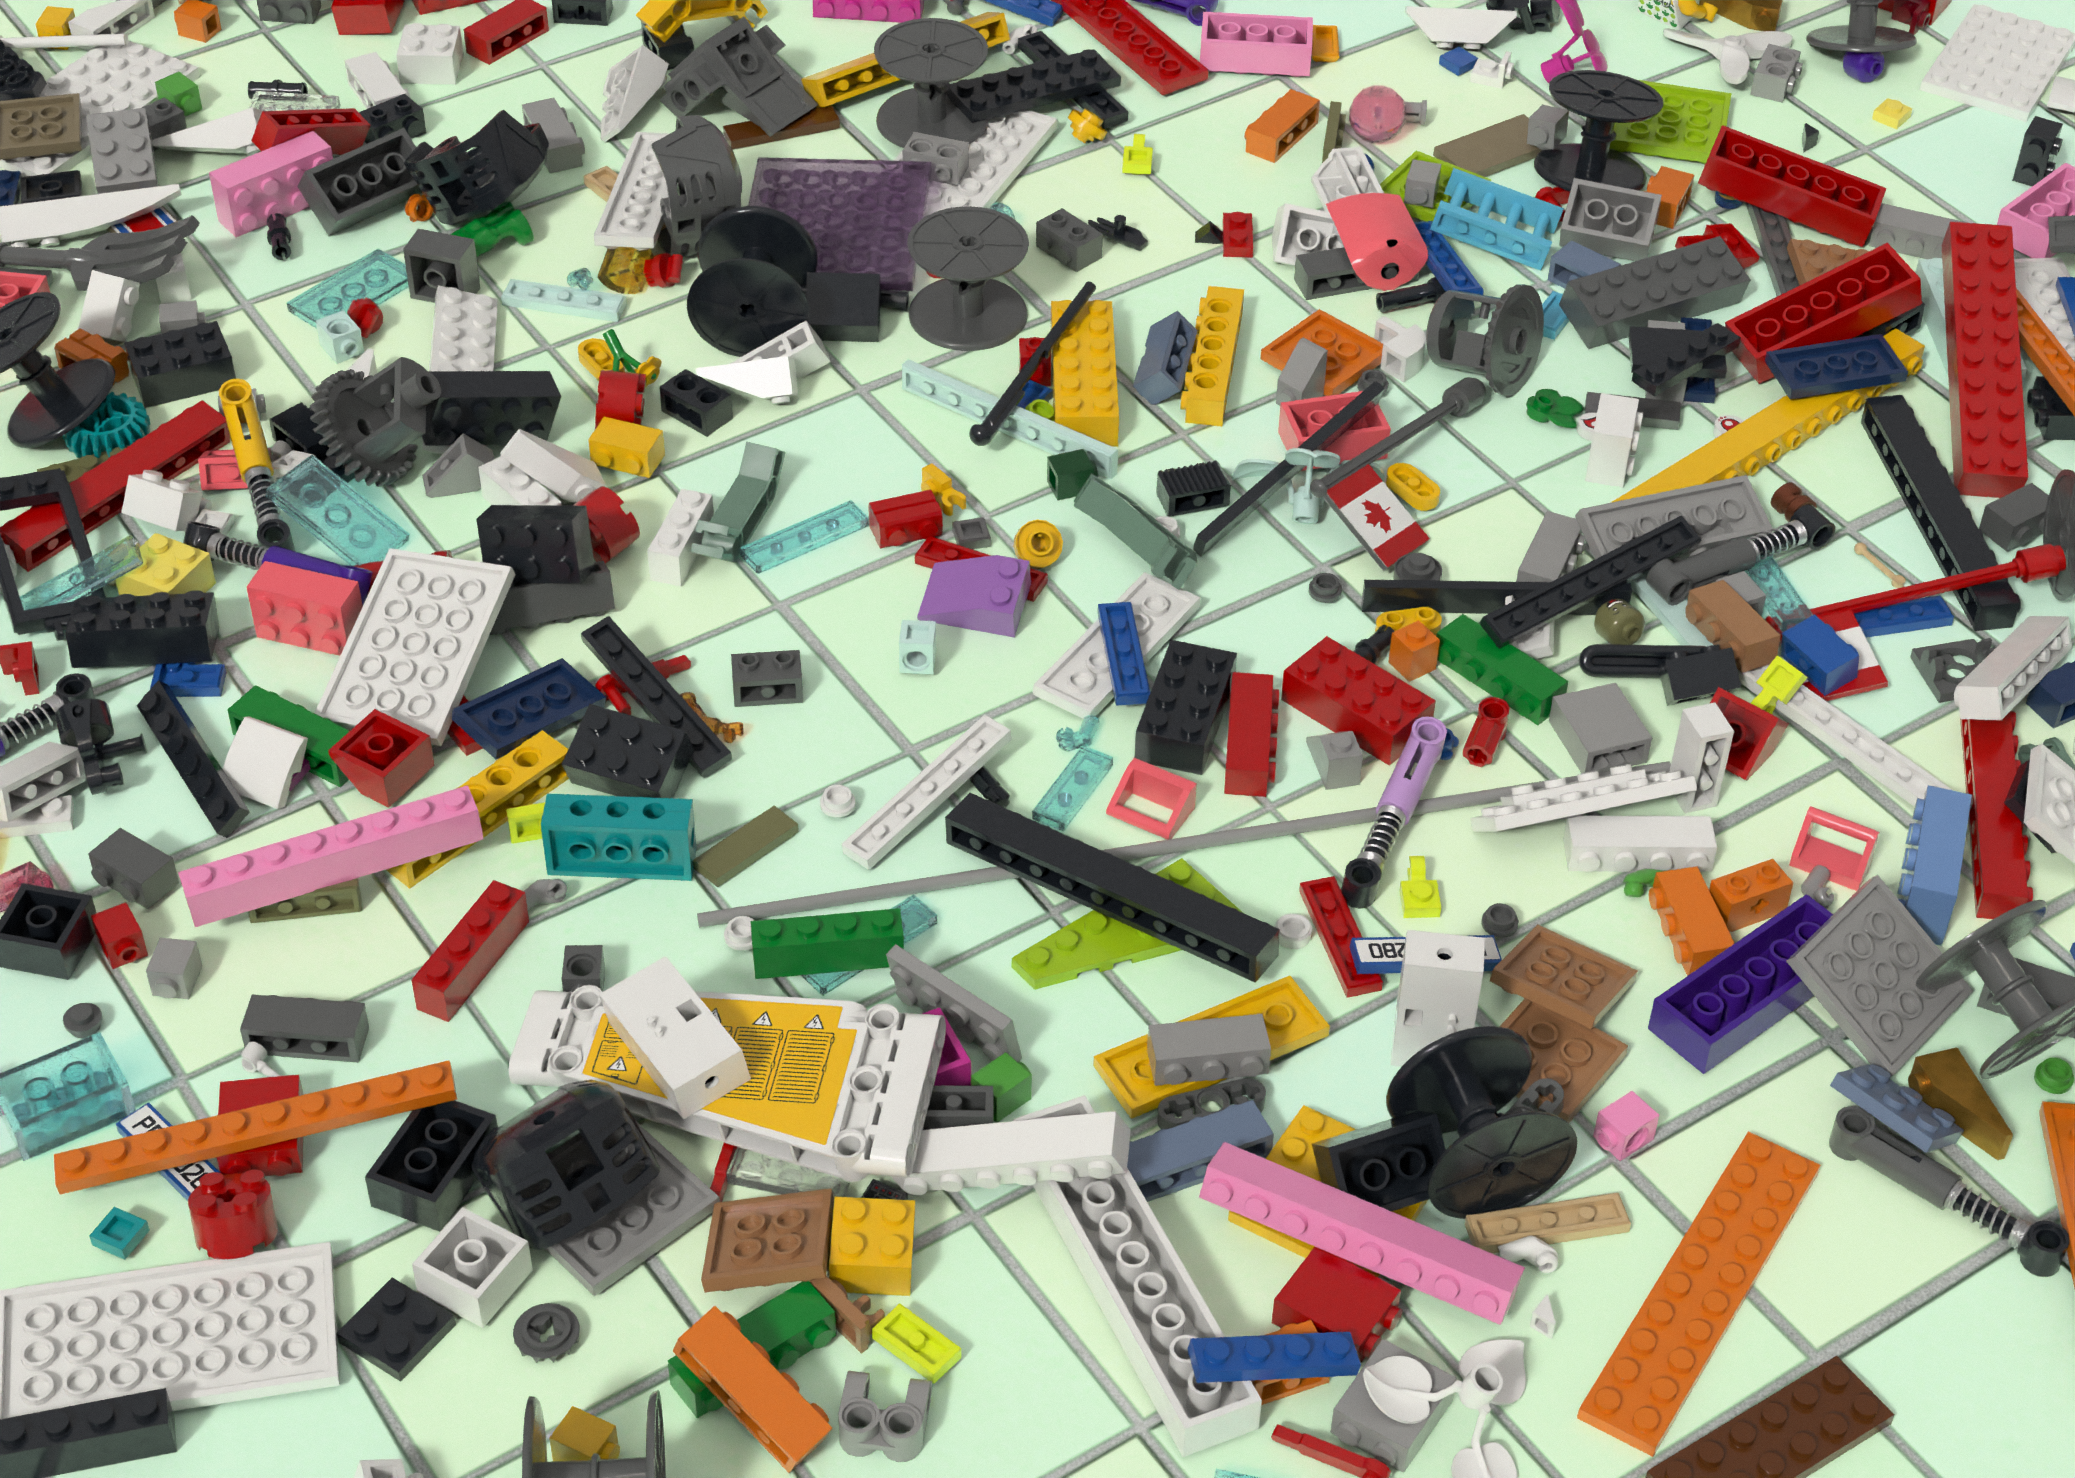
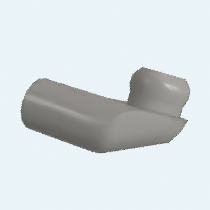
M1822 865L1815 866L1801 885L1803 895L1807 894L1826 909L1834 901V894L1828 895L1826 892L1829 888L1823 887L1830 878L1829 870Z

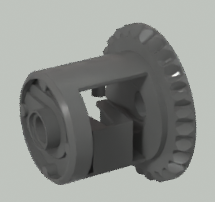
M1516 284L1510 287L1506 293L1501 295V298L1458 290L1446 291L1434 304L1427 324L1426 345L1432 362L1437 366L1485 374V378L1489 381V386L1493 388L1495 393L1500 395L1512 396L1518 393L1527 383L1535 368L1542 344L1544 315L1538 292L1534 287L1525 284ZM1473 301L1482 303L1479 318L1488 319L1491 304L1496 305L1495 311L1491 312L1492 318L1488 322V331L1485 335L1467 332L1469 320L1472 319V314H1476Z

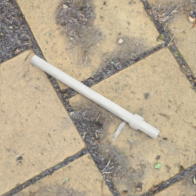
M127 34L3 38L0 35V40L4 46L11 49L127 45L129 41Z

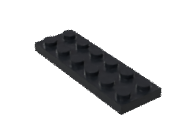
M1087 49L1080 53L1067 56L1062 55L1043 62L1037 61L1018 68L1012 67L1005 71L993 74L988 73L973 79H963L950 84L946 95L971 123L1119 87L1121 86V76L1095 49Z

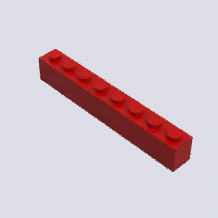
M201 400L71 482L69 485L85 534L87 535L122 512L129 475L143 474V470H152L162 473L163 479L170 481L199 463L198 458L205 451L219 450L230 443V434L225 417ZM58 501L33 505L30 509L13 520L7 521L0 527L1 538L6 545L10 546L16 563L27 572L72 544Z
M2010 711L2002 720L1960 719L1966 793L1972 795L1968 826L1976 918L1995 919L2009 910L2033 900V888L2027 886L2031 868L2030 861L2025 860L2024 857L2028 847V836L2022 834L2024 824L2004 804L2017 770L2021 765L2020 760L2015 759L2018 749V736L2013 735L2016 723L2015 711Z

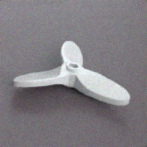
M1664 28L1663 36L1700 47L1710 52L1720 60V74L1726 82L1731 84L1742 83L1747 78L1750 65L1749 59L1762 58L1768 44L1790 48L1793 38L1791 34L1781 31L1746 33L1739 36L1728 35L1723 38L1712 39L1675 29Z

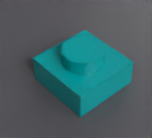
M113 1207L89 1237L92 1246L126 1260L150 1229L146 1220Z

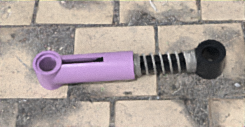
M1421 717L1413 723L1408 741L1376 807L1377 818L1374 820V825L1370 828L1360 854L1346 866L1341 892L1347 905L1353 908H1367L1376 900L1382 871L1386 864L1385 860L1389 857L1388 853L1392 851L1395 838L1399 836L1398 831H1401L1402 827L1410 821L1433 768L1441 758L1447 730L1445 725L1437 718ZM1417 763V766H1416V769H1415L1413 775H1410L1411 770H1412L1414 764Z

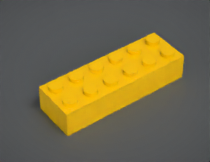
M1071 300L1051 301L1050 330L1072 302ZM1087 301L1051 350L1054 422L1107 445L1118 446L1119 407L1112 301Z

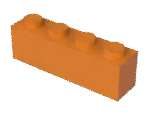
M713 1306L678 1338L673 1352L790 1474L826 1439L832 1430V1427L828 1424L829 1418L821 1407L815 1403L809 1404L799 1393L798 1384L790 1375L785 1372L779 1373L769 1362L770 1356L757 1342L751 1343L740 1332V1324L730 1313L726 1311L722 1313L716 1306Z

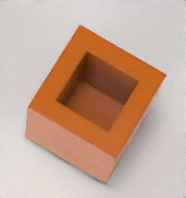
M187 0L174 11V19L179 36L206 43L221 30L217 5L198 0Z
M1419 620L1392 632L1388 663L1407 681H1413L1436 670L1440 639Z

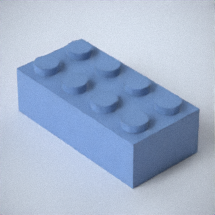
M1928 785L1924 799L1917 798L1913 819L1918 821L1917 823L1909 824L1905 844L1912 845V847L1905 849L1901 869L1908 870L1907 874H1901L1897 894L1904 896L1899 901L1935 945L1942 946L1958 895L1972 795Z

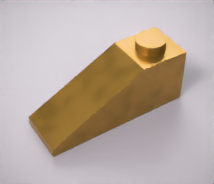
M1700 0L1699 5H1703V3L1714 5L1718 8L1716 14L1748 29L1776 31L1783 0Z
M1956 1047L1915 1057L1911 1073L1908 1076L1909 1088L1917 1091L1923 1097L1922 1101L1931 1108H1938L1949 1113L1955 1119L1954 1123L1964 1130L1962 1133L1963 1137L1996 1160L2005 1159L2013 1133L1959 1049Z

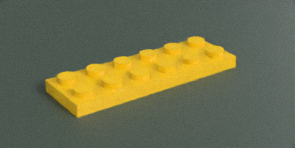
M1290 975L1178 1021L1185 1022L1263 1014L1271 1046L1270 1060L1329 1036L1330 1025ZM1148 1034L1097 1054L1093 1060L1094 1068L1131 1119L1158 1108L1159 1103L1166 1097L1206 1088L1227 1079L1155 1086L1147 1053Z

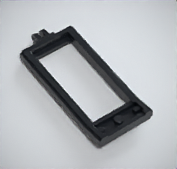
M59 468L1 477L0 511L59 502L88 596L94 595L105 598L102 583L64 470L61 471ZM0 534V589L13 632L21 635L46 630L47 633L54 632L57 641L64 640L63 630L67 628L75 601L24 610Z

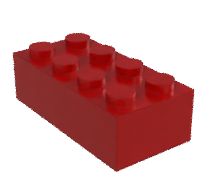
M1328 636L1288 666L1283 673L1282 701L1333 732L1353 731L1362 750L1389 766L1401 756L1410 736L1413 723L1421 717H1434L1435 699Z

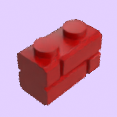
M931 489L868 503L869 527L880 549L900 546L904 543L927 539L929 536L936 537L943 534L942 510Z

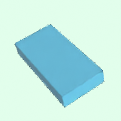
M1552 291L1542 304L1544 315L1543 336L1553 340L1556 339L1569 322V319L1559 306L1563 294Z

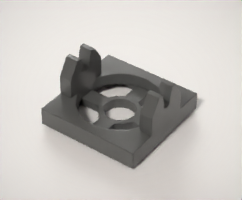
M1991 638L1982 639L1978 643L1975 639L1913 648L1910 658L1938 703L1954 700V692L1957 685L1996 647L1991 648ZM1952 656H1966L1972 659L1975 664L1965 666L1962 663L1956 662ZM1956 669L1963 672L1965 676L1955 678L1950 676L1947 670Z

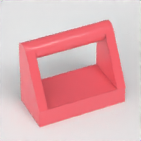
M268 448L269 455H270V459H271V456H272L271 448ZM234 449L205 451L198 458L201 490L248 488L247 483L241 479Z
M1133 758L1108 804L1106 814L1164 839H1172L1195 809L1197 783ZM1132 794H1135L1171 809L1173 812L1168 823L1165 824L1123 805Z
M1810 806L1795 844L1789 866L1810 873L1815 866L1822 865L1830 872L1829 881L1857 891L1870 869L1880 832ZM1816 823L1867 842L1863 855L1811 836L1813 824Z

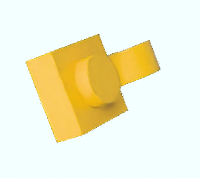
M933 463L922 468L921 490H932L936 501L945 515H953V505H958L963 510L966 509V496L952 487V479Z

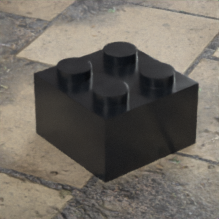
M22 883L0 919V967L69 980L95 936L90 915L97 912L92 896Z

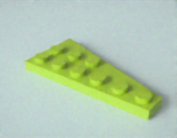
M1183 858L1155 873L1160 877L1171 880L1176 884L1242 912ZM1092 910L1012 957L1011 968L1036 990L1077 979L1078 973L1098 968L1100 972L1113 969V964L1131 960L1133 964L1178 952L1181 949Z

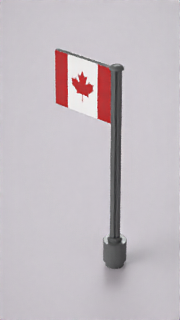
M1466 377L1447 388L1443 393L1442 403L1323 478L1314 479L1310 484L1311 493L1318 498L1323 497L1383 572L1394 565L1400 557L1412 553L1430 538L1369 464L1448 414L1460 417L1479 406L1486 395V388L1483 382L1477 378Z

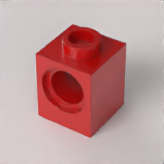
M1019 338V372L1044 338ZM1051 352L1047 359L1045 357L1042 359L1037 370L1029 380L1046 387H1051Z
M127 902L90 915L97 941L112 969L148 956L142 930Z

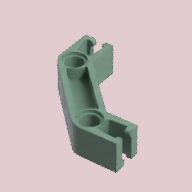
M746 441L737 478L710 522L698 520L696 531L702 534L704 532L702 544L692 543L690 552L733 563L739 559L775 498L786 452Z
M1091 473L1074 499V507L1104 525L1151 566V573L1159 578L1166 576L1172 580L1171 585L1180 590L1198 563L1196 553L1135 501Z

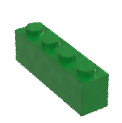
M1464 614L1436 633V637L1440 639L1437 657L1440 663L1446 665L1493 697L1503 699L1510 708L1536 725H1540L1550 717L1553 697L1567 693L1568 680L1511 644L1499 649L1482 626Z
M257 685L252 687L227 709L233 735H236L244 717L247 716L308 738L304 759L309 760L310 773L340 788L349 780L329 756L328 750L350 730L335 724L329 718H323L312 713L302 705L294 704L280 697L277 693L269 692Z
M900 908L750 921L755 979L888 968L889 963L886 954L895 944L904 949Z
M802 1281L737 1319L741 1326L740 1332L751 1343L757 1342L767 1351L770 1356L769 1362L777 1370L789 1368L798 1358L813 1349L824 1347L836 1336L835 1311L810 1281ZM677 1355L667 1360L670 1385L696 1418L724 1406Z

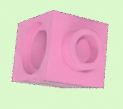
M1630 1091L1598 1112L1593 1137L1604 1150L1609 1151L1621 1161L1654 1140L1660 1115L1635 1092Z

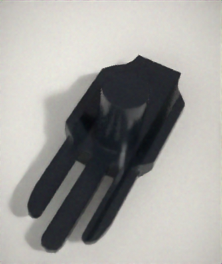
M1124 215L1115 216L1114 223L1097 217V222L1088 220V224L1119 244L1139 251L1148 244V240L1143 237L1140 230L1126 225V217Z

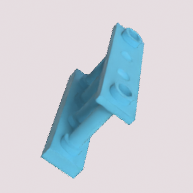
M1453 168L1444 194L1452 196L1450 203L1440 201L1430 230L1541 271L1552 241L1544 238L1545 232L1554 234L1564 208ZM1465 201L1479 206L1478 212L1474 213L1461 208L1462 202ZM1490 211L1506 216L1505 224L1488 218ZM1518 221L1535 227L1533 234L1516 228Z

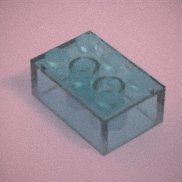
M100 1032L0 1073V1116L23 1162L120 1121L136 1111L129 1084Z

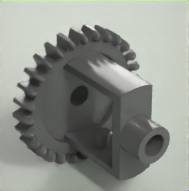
M400 357L374 376L371 375L364 378L363 371L355 373L352 369L347 371L341 370L321 381V384L316 386L317 392L311 396L315 402L310 405V409L315 414L310 419L319 424V426L313 429L314 433L321 434L324 437L319 441V444L328 445L329 449L326 453L328 457L333 455L337 457L336 467L342 464L345 465V475L348 476L354 472L355 480L360 482L364 479L367 486H371L374 483L377 487H381L384 484L389 486L404 477L412 469L413 462L417 458L413 453L416 452L418 446L410 443L426 433V406L440 397L441 387L432 373L419 363L406 357Z

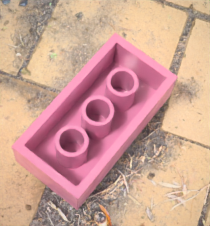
M1203 11L1200 63L1209 72L1261 73L1268 76L1279 74L1292 77L1310 76L1313 17Z
M311 131L209 172L218 221L233 236L239 237L266 226L267 218L271 214L273 219L276 220L275 213L288 217L309 208V204L297 186L305 171L333 159L331 146L314 131Z
M2064 163L2001 209L1997 225L2012 226L2013 248L2030 258H2051L2057 254L2051 253L2049 248L2048 217L2075 215V167Z

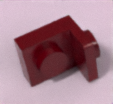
M1895 0L1891 19L1909 25V33L1915 35L1921 28H1926L1931 16L1928 13L1930 1Z

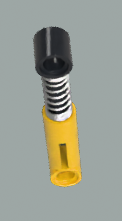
M230 379L221 385L219 397L241 479L247 483L252 507L258 525L257 539L259 546H265L266 548L278 546L295 551L290 528L280 515L281 510L278 508L279 503L276 501L277 496L274 494L276 490L273 488L274 483L271 480L274 470L251 386L245 380ZM247 422L250 434L244 436L240 423Z

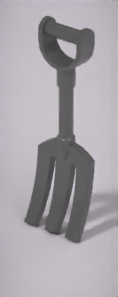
M191 215L174 224L153 230L105 233L93 239L81 249L57 250L12 247L6 243H0V267L15 265L67 269L71 272L74 285L78 291H87L92 270L142 284L170 271L175 263L172 257L183 251L188 243L184 238L193 234L200 222Z

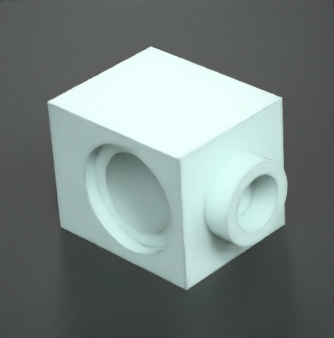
M344 310L316 320L320 346L336 364L364 353L361 330Z
M902 620L899 637V673L934 674L936 621Z

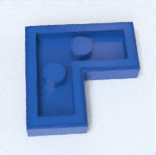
M195 662L156 664L150 689L159 680L168 684L176 697H221L227 674L225 664L194 665Z

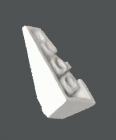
M641 45L609 68L603 87V95L607 97V101L602 104V110L606 112L601 120L600 139L603 142L608 141L621 132L655 92L663 87L667 80L665 75L669 64L644 45Z
M251 107L154 139L152 144L155 147L172 151L247 153V155L251 156L260 151L251 139L262 110Z
M1284 203L1277 208L1272 233L1273 262L1295 266L1296 255L1344 247L1329 212Z

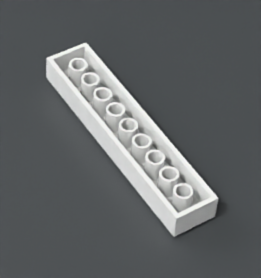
M1086 1095L1014 1118L1013 1121L1095 1113ZM1128 1168L1127 1173L1112 1174L1109 1178L1105 1179L1090 1176L1074 1178L1069 1182L1046 1180L1037 1181L1033 1184L1182 1457L1259 1429L1262 1399L1251 1381L1196 1382L1187 1350L1190 1339L1225 1337Z

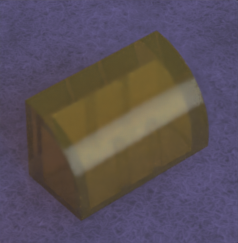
M633 247L607 249L597 278L612 291L621 294L640 293L643 291L646 283V278L643 274L645 260L654 258V254L650 248L647 250H636Z

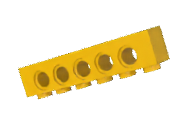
M1208 286L1206 298H1200L1199 315H1197L1195 327L1198 331L1192 349L1194 353H1191L1188 363V371L1192 372L1186 371L1184 390L1188 391H1182L1180 409L1186 410L1185 423L1223 426L1243 315L1245 289Z
M542 730L458 787L468 785L478 809L483 838L508 821L506 809L532 805L569 779L562 766L568 748ZM477 842L386 869V871L410 889Z

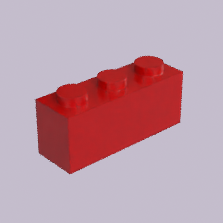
M515 0L463 29L466 53L490 65L549 31L547 7L533 0Z

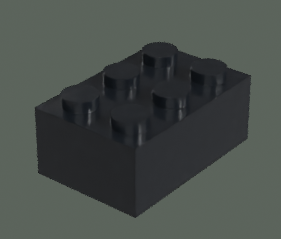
M217 321L200 323L197 326L180 330H170L155 336L140 337L124 343L130 371L144 408L218 391L223 383L230 379H236L232 356Z
M491 505L476 519L482 561L484 563L512 567L515 573L512 583L581 584L595 570L586 506Z
M589 704L562 762V766L572 784L596 791L625 797L674 798L693 755L694 748L687 732L684 730Z
M456 1100L412 1110L365 1175L371 1207L440 1232L477 1180V1176L472 1170L474 1154L483 1139L493 1128L498 1127L496 1115Z

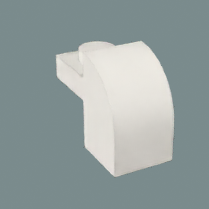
M1386 316L1376 320L1374 339L1383 343L1380 369L1404 383L1422 369L1426 343L1425 333L1416 324L1406 329Z

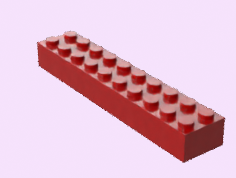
M1950 222L1942 242V264L1954 487L1958 488L1960 495L2001 498L2024 487L2028 480L2012 226Z

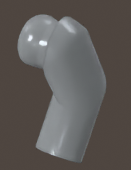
M540 879L535 881L524 890L528 911L536 904H553L562 901L567 893L566 883L561 879Z

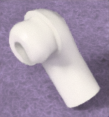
M1026 24L1024 27L1013 29L1009 34L1010 40L1005 41L1002 45L1003 51L1006 54H1013L1018 47V38L1038 32L1037 28L1033 24Z
M1527 1236L1498 1246L1501 1258L1511 1262L1525 1259L1536 1266L1542 1273L1554 1272L1559 1264L1556 1250L1536 1236Z

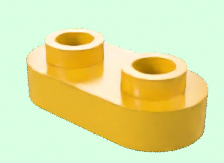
M591 338L582 341L578 345L579 362L596 379L600 375L601 370L613 369L614 357L604 340ZM620 361L619 371L625 372V367Z
M1396 463L1388 468L1386 476L1387 487L1410 506L1420 511H1427L1439 504L1440 487L1416 467L1407 463Z
M1430 607L1384 612L1376 619L1375 632L1382 625H1386V629L1389 626L1394 631H1397L1419 620L1436 636V633L1441 630L1442 617L1436 610Z

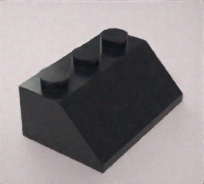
M1419 1110L1312 1143L1322 1183L1389 1211L1430 1199L1427 1189L1428 1179L1437 1159L1446 1150L1437 1114Z

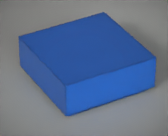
M1459 46L1440 55L1439 64L1459 76L1473 69L1479 58Z

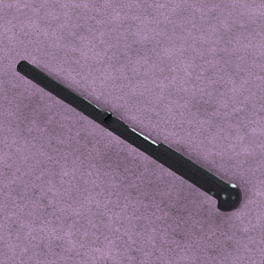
M1090 281L1085 283L980 425L974 424L971 426L969 437L975 445L986 446L992 441L1025 396V391H1022V389L1037 370L1039 363L1044 357L1047 359L1050 356L1052 348L1095 292L1096 286Z

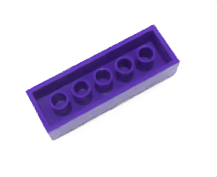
M1807 894L1656 997L1652 1006L1648 1030L1702 1074L1707 1073L1814 996L1786 961L1833 914Z

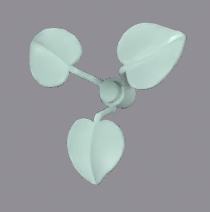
M1304 448L1289 449L1285 453V460L1289 464L1307 465L1305 486L1298 487V492L1295 493L1292 480L1290 479L1286 483L1290 497L1289 504L1293 505L1292 520L1303 524L1318 522L1319 507H1323L1324 498H1318L1311 493L1310 484L1312 482L1313 466L1329 468V473L1350 460H1344L1340 464V456L1332 452L1322 450L1311 451ZM1263 459L1242 460L1232 473V481L1246 477H1264L1280 463ZM1374 462L1369 464L1384 482L1382 468Z

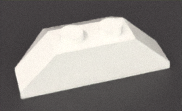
M1405 7L1406 15L1430 42H1437L1436 47L1453 48V43H1464V49H1480V44H1487L1517 17V11Z
M1361 146L1332 149L1328 158L1311 177V183L1325 212H1329L1326 206L1327 203L1340 198L1361 193H1384Z

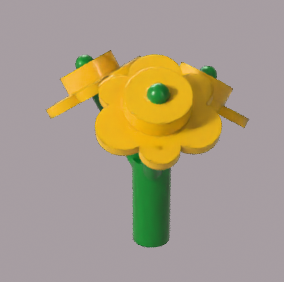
M610 329L602 334L614 357L613 371H619L621 361L627 372L646 374L645 388L657 380L660 374L659 368L662 364L659 358L651 356L646 362L640 363L625 353L614 329Z

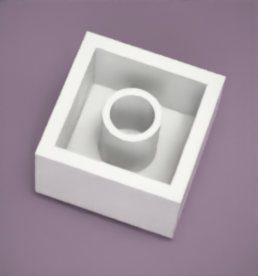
M405 24L396 54L400 83L456 85L464 55L460 26L449 24Z
M1601 393L1585 482L1623 488L1625 475L1632 476L1635 457L1631 456L1636 455L1643 413L1637 412L1639 399Z
M464 1207L457 1212L412 1263L416 1289L419 1294L482 1328L485 1327L533 1271L527 1240Z

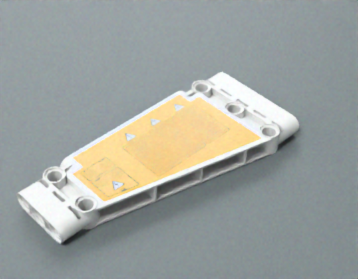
M584 985L577 988L574 992L536 990L531 998L509 1061V1079L512 1084L558 1088L572 1082L590 1079L605 1082L611 1085L615 1091L619 1092L632 1115L836 1176L845 1181H860L868 1175L909 1178L912 1174L945 1042L946 1022L943 1015L899 1013L896 1007L887 1003L877 1004L867 1011L863 1005L847 1000L695 991L742 1049L751 1080L683 1119L609 1024L599 996L602 993L600 988L593 985Z

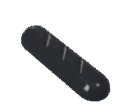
M1594 644L1582 650L1578 661L1583 673L1591 677L1660 678L1658 666L1667 660V655L1680 651H1687L1688 656L1701 654L1700 649L1706 646Z

